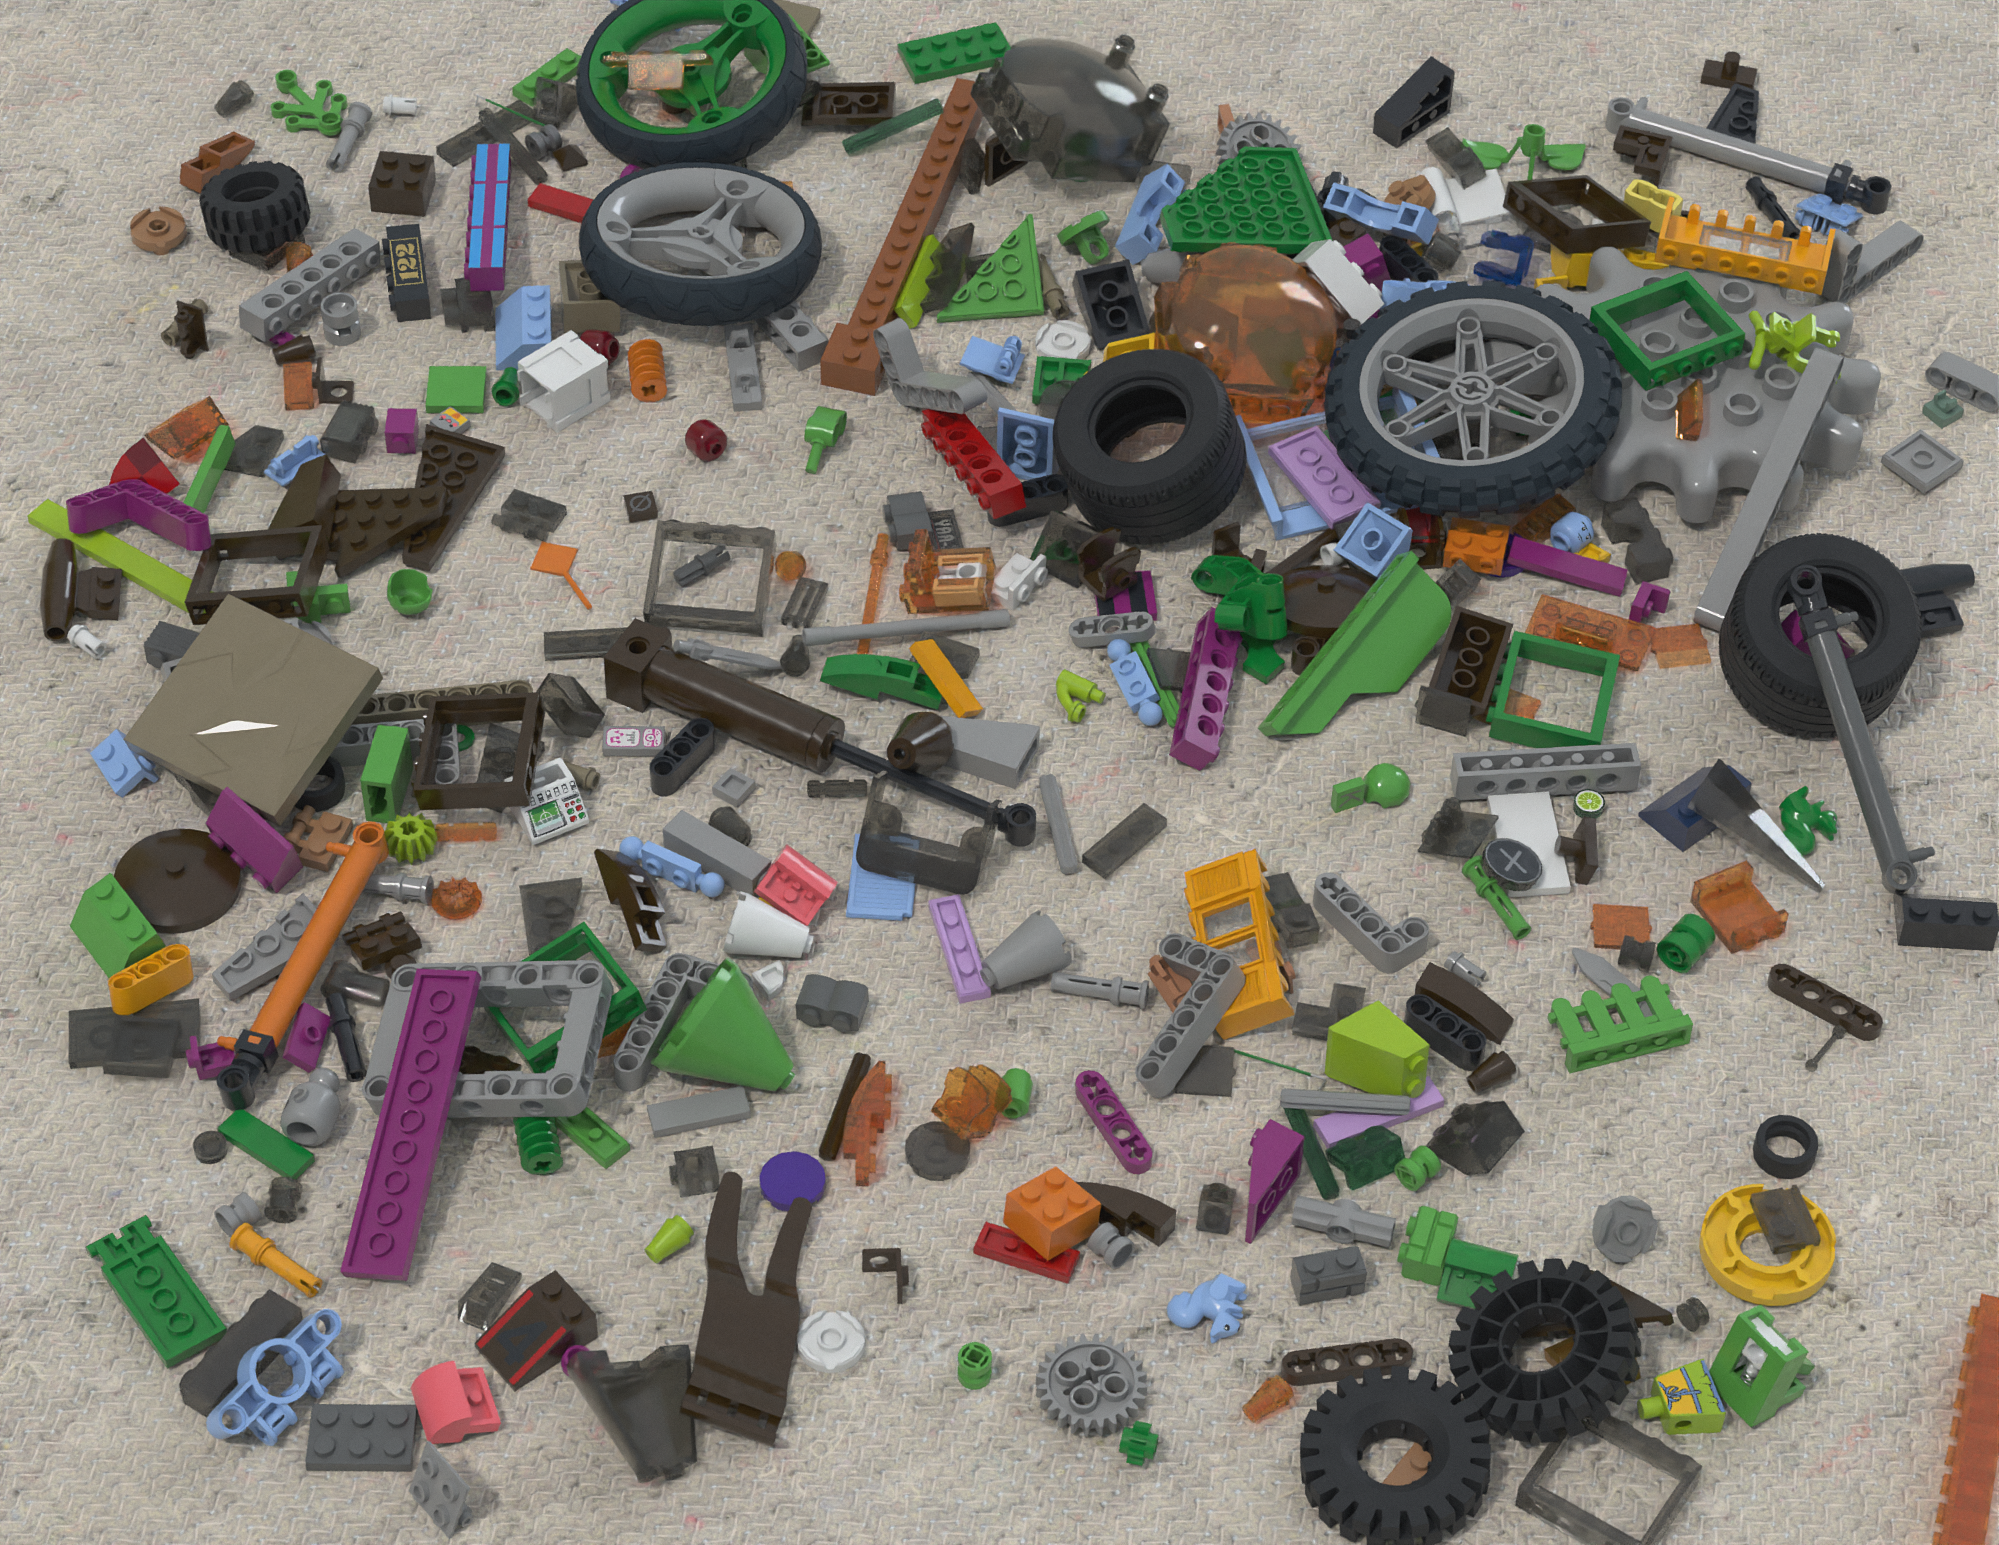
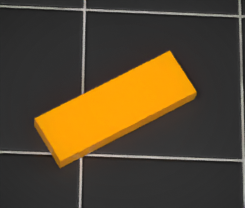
M933 639L917 641L909 648L910 652L958 718L977 716L983 710Z

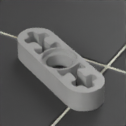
M1132 612L1078 618L1070 624L1069 633L1076 646L1093 647L1109 645L1115 639H1122L1128 643L1144 642L1155 635L1156 626L1149 613ZM1119 626L1116 632L1105 633L1109 627Z

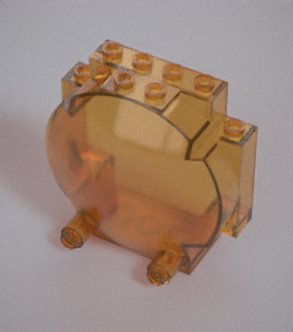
M1236 242L1221 243L1219 248L1203 255H1186L1179 269L1180 277L1178 281L1160 283L1154 295L1157 349H1168L1185 353L1207 365L1222 382L1235 416L1241 415L1243 422L1272 424L1302 417L1307 414L1315 398L1324 399L1327 377L1331 371L1330 359L1336 345V318L1325 291L1317 280L1307 277L1306 270L1301 265L1278 253L1274 247H1266L1260 244L1254 246L1241 245Z

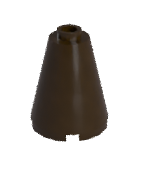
M916 712L908 715L898 725L887 747L889 762L896 768L917 772H932L941 768L949 761L954 751L951 727L941 716L933 712Z

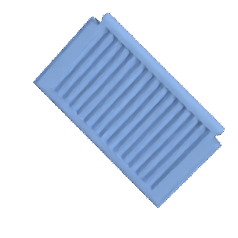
M855 834L846 917L903 921V917H912L919 841H911V837Z

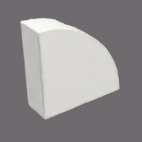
M780 960L752 973L753 982L768 1001L780 993L784 984V969Z

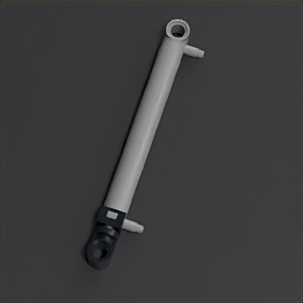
M1616 97L1609 102L1605 126L1613 134L1617 135L1619 127L1622 125L1673 137L1671 145L1673 147L1823 193L1831 197V202L1841 205L1845 198L1849 202L1854 200L1860 202L1861 209L1869 214L1878 215L1887 210L1892 187L1891 183L1879 176L1870 177L1866 181L1861 180V176H1852L1854 168H1851L1852 163L1849 160H1844L1842 164L1835 163L1832 168L1645 110L1648 103L1646 97H1641L1636 105L1633 101L1624 97Z

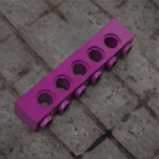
M1213 607L1196 624L1169 753L1170 756L1199 771L1209 762L1213 763L1219 755L1220 746H1218V742L1225 728V724L1222 723L1223 717L1229 707L1227 697L1234 683V680L1231 679L1232 672L1238 662L1236 652L1242 642L1240 632L1219 629L1218 623H1215L1216 609Z

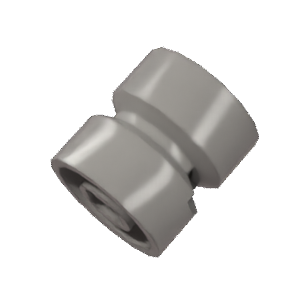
M343 292L332 293L326 296L321 302L325 339L336 346L353 344L361 335L357 300L354 296Z

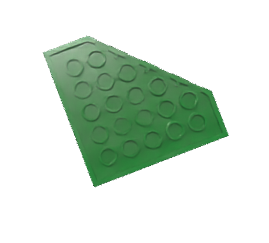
M1243 147L1238 151V155L1235 158H1228L1220 164L1214 174H1207L1197 182V186L1194 189H1187L1176 198L1174 204L1171 206L1167 204L1163 207L1160 214V221L1170 250L1180 253L1231 252L1238 254L1243 252L1294 254L1300 253L1312 242L1332 240L1297 148Z

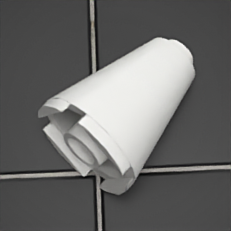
M740 891L723 951L729 954L801 958L803 952L809 954L814 935L808 934V926L751 894Z

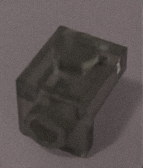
M1222 1183L1204 1184L1199 1200L1196 1229L1223 1235L1229 1234L1237 1189L1229 1188Z

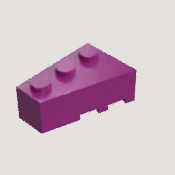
M1367 233L1343 246L1346 251L1344 256L1350 263L1355 262L1363 270L1364 275L1362 277L1369 285L1371 283L1374 284L1382 292L1383 281L1391 280L1383 254ZM1296 276L1300 289L1311 306L1323 309L1321 304Z

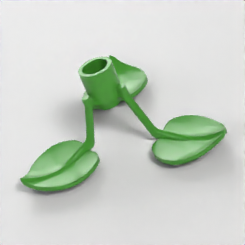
M1528 124L1524 127L1523 136L1517 137V142L1509 154L1501 145L1489 142H1474L1464 138L1462 140V151L1465 158L1472 165L1481 169L1492 170L1499 169L1501 163H1508L1520 147L1522 153L1530 157L1527 180H1532L1536 156H1539L1542 161H1547L1549 166L1555 169L1574 170L1581 165L1586 145H1544L1546 130L1540 125Z

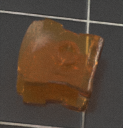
M978 1064L977 1067L970 1065L969 1070L959 1066L948 1071L944 1082L945 1089L943 1094L935 1102L931 1112L951 1128L962 1140L986 1137L995 1126L997 1121L996 1115L999 1112H1004L1013 1101L1011 1088L996 1072L983 1064Z

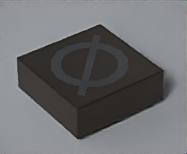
M652 491L623 495L629 523L658 518V510Z

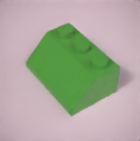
M111 873L84 891L70 927L108 978L167 947Z

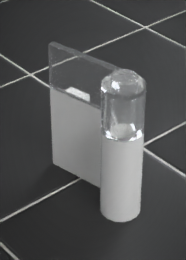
M1435 167L1426 168L1418 174V176L1424 175L1436 192L1435 200L1428 210L1439 219L1434 233L1440 250L1443 252L1454 253L1520 238V232L1513 214L1503 207L1505 191L1497 169L1445 180L1442 171Z

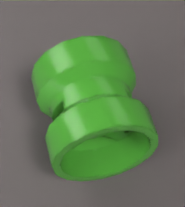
M1421 1145L1411 1152L1409 1159L1404 1158L1398 1162L1394 1169L1401 1184L1411 1191H1416L1425 1184L1426 1178H1433L1440 1172L1441 1163L1431 1149Z
M970 1342L959 1350L957 1374L960 1384L965 1388L979 1390L989 1384L991 1380L992 1353L986 1345L979 1342Z

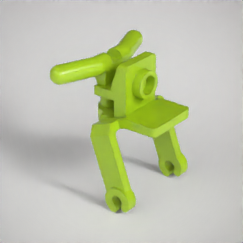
M1754 310L1749 313V320L1755 328L1756 335L1755 345L1749 361V368L1752 370H1757L1760 367L1765 349H1767L1771 354L1775 353L1782 361H1787V366L1803 374L1809 360L1799 356L1802 349L1813 342L1834 348L1836 347V342L1840 341L1839 332L1816 327V316L1812 313H1809L1799 321L1791 323L1787 318H1783L1776 312H1773L1769 315V327L1766 326L1758 311Z

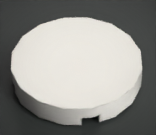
M1059 320L1057 324H1045L1037 331L1035 348L1039 356L1084 360L1090 353L1091 337L1087 334L1084 326L1073 321Z
M827 1310L818 1311L807 1317L799 1327L797 1338L799 1356L807 1366L816 1371L825 1373L843 1372L854 1366L863 1355L865 1347L863 1327L855 1317L844 1311L836 1310V1313H827Z

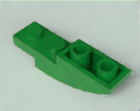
M848 654L827 657L820 678V682L870 698L878 699L879 692L881 691L937 710L942 698L941 693L927 675L918 673L919 663L889 656Z

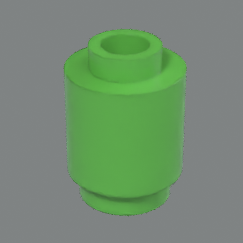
M1019 1068L1009 1069L1001 1078L996 1108L1007 1118L1015 1119L1028 1113L1033 1082L1027 1071Z

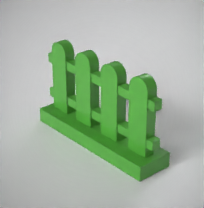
M1645 976L1642 978L1640 990L1631 992L1629 986L1624 983L1614 984L1611 988V998L1603 1000L1597 992L1592 990L1585 991L1581 997V1005L1572 1007L1567 999L1556 998L1552 1002L1551 1013H1548L1547 1016L1549 1023H1556L1563 1036L1560 1039V1045L1562 1050L1567 1049L1565 1065L1569 1074L1689 1044L1693 1022L1688 1014L1683 1015L1681 1009L1674 1010L1667 996L1670 994L1668 984L1661 985L1659 979L1655 976ZM1646 1001L1652 1016L1644 1017L1638 1002ZM1616 1008L1623 1023L1614 1025L1607 1010ZM1586 1016L1593 1031L1584 1032L1578 1017Z

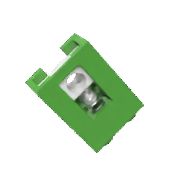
M1761 1304L1737 1316L1709 1370L1718 1395L1750 1427L1774 1417L1779 1407L1801 1397L1806 1389L1795 1376L1809 1351L1795 1337L1790 1339L1788 1344L1785 1343L1770 1328L1775 1318Z

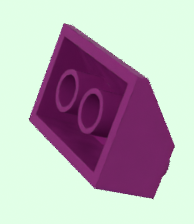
M226 787L222 790L205 823L210 831L208 838L219 849L225 846L232 852L230 858L241 869L247 866L254 873L252 878L263 889L269 886L275 893H278L303 868L294 846L230 788Z

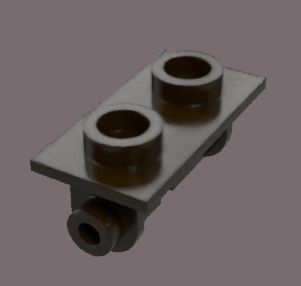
M177 300L178 312L175 316V322L178 326L179 336L182 337L180 340V352L185 358L191 359L199 349L209 351L203 310L195 305Z

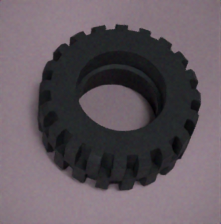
M253 161L245 165H235L232 169H225L221 171L220 175H214L210 178L209 183L204 185L199 197L209 239L224 250L229 249L235 253L240 251L254 253V251L260 250L264 252L269 251V248L281 247L285 242H291L297 235H301L310 220L311 212L302 176L292 167L280 162L275 164L272 161H264L263 163Z

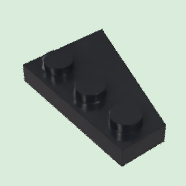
M1734 83L1706 129L1756 144L1759 91Z

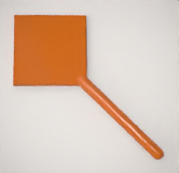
M542 542L530 569L564 576L585 607L590 610L592 605L568 573L578 549Z

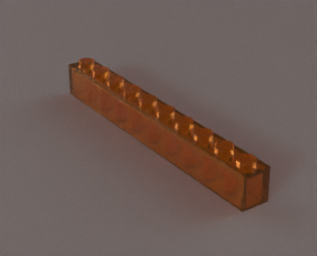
M1981 1293L1978 1305H1971L1967 1325L1973 1326L1972 1333H1966L1962 1352L1968 1353L1967 1361L1962 1360L1958 1374V1380L1964 1381L1963 1389L1957 1388L1953 1408L1959 1409L1958 1417H1952L1949 1429V1436L1954 1437V1445L1948 1444L1944 1465L1950 1466L1949 1474L1943 1473L1939 1494L1945 1495L1944 1503L1939 1502L1937 1506L1935 1523L1941 1525L1939 1532L1934 1531L1931 1545H1985L1999 1456V1297Z

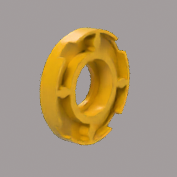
M1764 1184L1744 1185L1724 1193L1713 1202L1706 1212L1699 1237L1700 1255L1704 1266L1711 1277L1722 1288L1739 1299L1764 1306L1794 1304L1809 1298L1822 1288L1830 1276L1833 1267L1836 1236L1831 1222L1813 1201L1789 1188L1785 1189V1193L1763 1189ZM1756 1233L1775 1235L1786 1243L1790 1250L1791 1259L1789 1263L1781 1266H1765L1753 1262L1742 1253V1241Z

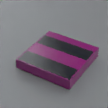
M1151 570L1135 571L1137 583L1104 602L1094 594L1097 616L1147 612L1152 616L1153 621H1157V607Z

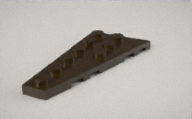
M426 424L425 441L422 445V457L418 466L415 488L446 487L449 497L441 517L405 538L402 552L403 564L430 572L505 457L504 446Z

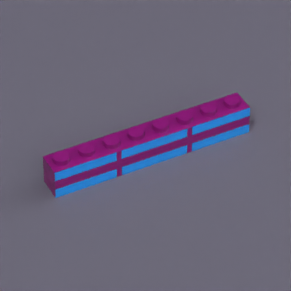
M477 144V153L471 156L472 170L470 171L471 185H469L470 200L468 201L469 216H467L468 231L466 232L467 247H465L464 279L470 280V291H499L505 288L512 167L510 144Z

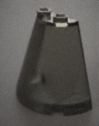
M688 1344L661 1346L643 1360L610 1362L606 1350L577 1352L567 1364L569 1377L635 1473L638 1483L650 1482L660 1476H665L667 1481L678 1479L686 1474L685 1468L697 1462L695 1419L678 1413L692 1374L691 1354Z

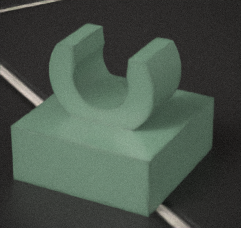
M1946 390L1935 394L1933 400L1924 404L1922 414L1941 429L1962 418L1964 409L1957 404L1956 398L1951 399L1946 395Z

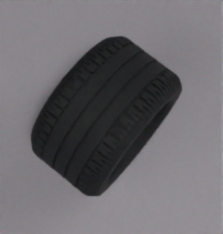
M1143 349L1110 358L1092 368L1071 387L1064 400H1062L1055 416L1052 435L1053 450L1078 510L1100 532L1111 527L1120 529L1119 541L1155 545L1179 540L1182 537L1191 535L1206 527L1226 510L1229 503L1235 498L1243 481L1247 459L1246 444L1226 389L1217 375L1207 365L1185 353L1168 349ZM1159 423L1185 425L1177 442L1169 450L1153 459L1141 462H1124L1110 457L1113 450L1123 439L1141 428Z
M1811 533L1810 535L1805 534L1787 538L1772 545L1757 556L1744 571L1721 625L1719 657L1724 677L1730 689L1733 690V694L1759 720H1763L1765 724H1770L1771 727H1776L1775 729L1777 730L1780 729L1782 732L1786 731L1788 734L1792 733L1795 736L1832 738L1838 736L1813 658L1792 644L1784 633L1780 622V607L1794 603L1793 597L1790 596L1787 588L1788 580L1793 571L1801 565L1814 566L1822 576L1821 584L1828 606L1841 613L1855 611L1858 614L1859 619L1854 621V623L1863 634L1867 647L1859 654L1846 659L1867 725L1883 714L1896 697L1917 655L1921 641L1922 620L1919 603L1912 586H1910L1907 578L1903 576L1902 571H1899V568L1893 562H1890L1889 558H1885L1884 554H1880L1878 550L1875 551V548H1871L1867 544L1864 545L1863 542H1858L1856 539L1852 540L1850 537H1840L1837 534L1835 536L1833 534L1828 535L1827 533ZM1797 578L1799 587L1802 589L1812 588V583L1808 578Z

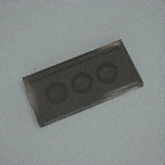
M199 998L155 1002L130 1015L116 1014L112 1007L69 1011L70 1069L187 1058L186 1050L191 1049L189 1037L196 1035L199 1046H201V1005Z

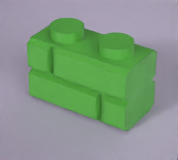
M1422 1205L1419 1207L1417 1217L1410 1216L1405 1236H1409L1410 1239L1408 1244L1401 1243L1397 1262L1403 1263L1401 1275L1404 1278L1415 1281L1422 1280L1423 1283L1434 1286L1440 1285L1452 1239L1455 1238L1459 1218L1457 1214L1446 1211L1438 1212L1437 1209Z

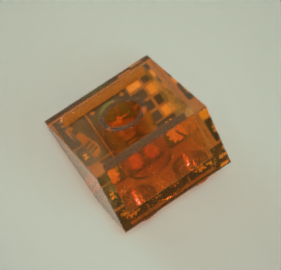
M208 396L186 406L144 435L148 441L171 458L176 459L184 455L188 459L201 451L200 444L205 441L208 444L211 443L218 426H228L229 424L212 398Z

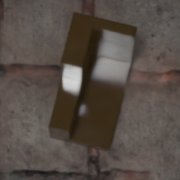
M1620 125L1613 150L1617 154L1637 158L1633 173L1654 178L1653 185L1659 189L1669 162L1673 137Z

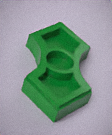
M1240 632L1242 636L1241 645L1244 646L1248 654L1247 659L1243 663L1242 670L1264 684H1268L1285 665V660L1276 653L1273 647L1276 640L1256 639L1245 632Z

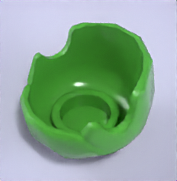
M401 569L392 573L388 580L387 599L393 609L399 613L415 615L428 608L432 600V588H429L425 574L414 569Z
M1381 763L1374 765L1363 778L1365 783L1364 800L1367 803L1376 801L1385 809L1389 806L1400 805L1409 796L1411 787L1409 777L1405 771L1393 764Z

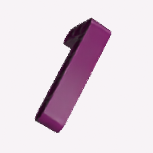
M137 479L123 480L72 497L66 501L69 531L72 533H88L130 519L187 550L202 551L211 546L209 518L206 514Z

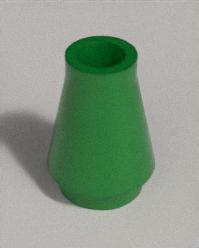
M505 368L503 374L492 386L491 393L493 399L499 405L509 406L519 398V380L516 368Z

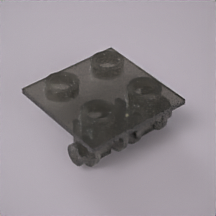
M1456 797L1445 799L1440 809L1441 811L1436 812L1428 828L1422 832V844L1418 852L1472 859L1499 819V815L1462 811L1459 799Z

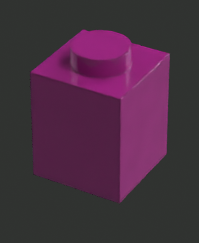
M388 408L384 432L387 453L416 454L419 434L417 409Z

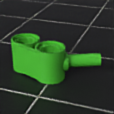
M817 406L814 414L809 417L805 428L804 440L810 443L812 448L805 469L806 472L816 474L823 449L835 447L838 436L841 437L843 435L847 422L846 411Z

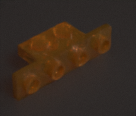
M669 50L664 51L663 55H653V52L639 51L637 55L627 56L625 52H611V56H603V63L608 67H628V88L630 90L684 89V66L713 65L714 59L703 50H691L690 54H680L678 51Z

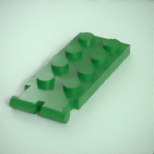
M144 1215L119 1228L122 1235L119 1239L113 1233H110L85 1246L90 1258L99 1257L103 1263V1266L100 1267L103 1277L168 1369L227 1337L228 1333L223 1322L163 1237L160 1235L154 1238L148 1229L152 1227L151 1221L147 1215Z

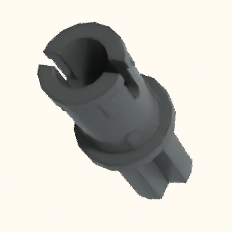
M719 544L701 556L699 554L695 555L694 560L673 572L676 582L680 586H684L702 575L708 576L710 570L730 561L729 552L723 553L726 547L723 544Z

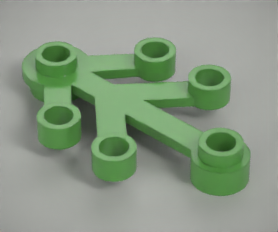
M282 70L276 74V86L280 92L291 94L300 104H288L283 101L273 102L271 104L272 116L281 119L286 117L287 114L310 115L316 118H300L298 115H290L285 119L287 131L296 133L302 128H313L328 136H334L342 132L341 122L343 118H341L340 114L341 111L347 108V98L341 93L332 95V83L329 80H320L316 83V94L314 100H312L298 86L297 75L294 71ZM332 95L330 111L325 112L323 107L326 97Z

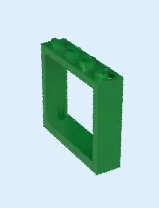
M1688 271L1591 306L1589 319L1598 328V334L1607 339L1615 353V358L1645 391L1663 386L1671 381L1687 377L1692 373L1710 368L1715 364L1741 355L1746 334ZM1685 300L1718 337L1651 362L1618 325Z
M1514 631L1512 642L1507 643L1502 658L1506 659L1507 662L1506 664H1500L1496 680L1502 681L1501 685L1495 684L1491 702L1496 703V707L1489 706L1486 721L1492 723L1489 737L1533 748L1601 745L1620 655ZM1517 657L1602 676L1590 733L1504 713Z
M582 922L522 961H573L590 952L602 964L605 972L620 990L611 997L602 1036L604 1038L645 1012L647 1008L636 986L587 924ZM484 1007L485 1011L533 1074L546 1073L554 1069L558 1054L556 1046L557 1042L561 1041L564 1026L528 1048L499 1010L501 1007Z

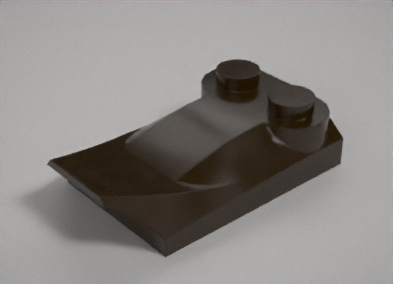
M895 82L815 83V92L803 105L801 126L868 125L872 132L885 134L891 131L895 125Z

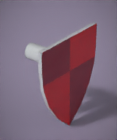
M144 437L121 456L113 470L109 483L111 485L127 479H137L166 494L180 484Z

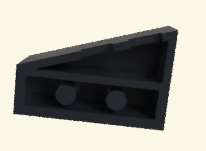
M1431 56L1375 112L1373 134L1397 149L1450 113L1455 71Z

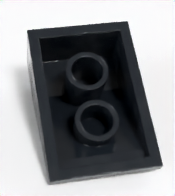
M1129 259L1075 271L1072 281L1079 309L1097 350L1105 349L1107 344L1150 334Z

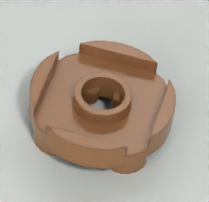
M1419 175L1403 182L1398 180L1392 183L1388 188L1389 194L1384 202L1401 205L1402 201L1429 209L1435 200L1436 192L1424 175Z
M159 207L160 211L153 212L148 208L137 213L130 222L132 243L143 250L153 251L154 254L159 256L168 254L170 249L179 245L187 236L186 225L182 214L170 207Z

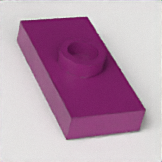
M306 1002L302 1003L297 1010L282 1058L308 1073L314 1070L331 1020L330 1016Z

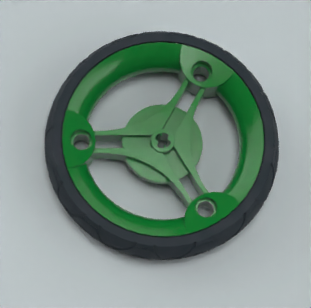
M628 0L620 5L617 10L611 12L598 25L594 34L590 36L585 45L576 72L577 103L581 116L596 140L608 151L629 164L636 165L642 169L688 162L731 165L766 146L786 127L793 117L806 87V48L793 20L773 0ZM697 25L721 26L702 41L678 46L664 55L630 57L644 44L667 32ZM744 48L764 50L768 67L764 81L756 94L738 109L734 107H719L718 97L726 91L731 82L732 69L730 63ZM628 88L653 91L664 103L677 108H687L694 118L687 127L681 128L650 125L630 115L621 106L619 99ZM710 103L712 109L702 113L700 106Z

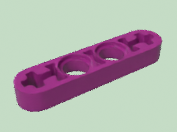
M1092 1070L1081 1072L1076 1078V1097L1122 1166L1132 1174L1147 1172L1152 1164V1149L1104 1077ZM1090 1087H1095V1095H1096L1095 1098H1094V1092L1092 1091V1089H1091ZM1107 1105L1112 1107L1114 1112L1110 1115H1102L1097 1111V1108ZM1117 1129H1125L1130 1133V1136L1119 1139L1113 1135V1132ZM1132 1146H1133V1152L1135 1153V1155H1136L1138 1158H1136V1157L1132 1158V1149H1131Z

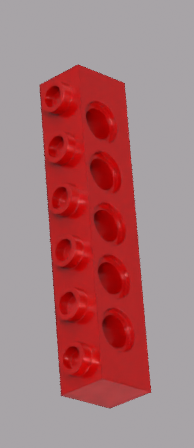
M932 409L922 411L924 422L921 423V429L924 437L931 439L937 453L943 454L947 466L955 469L958 480L966 483L970 495L977 497L983 511L987 510L993 519H997L1026 507L1022 483L965 413L958 414Z

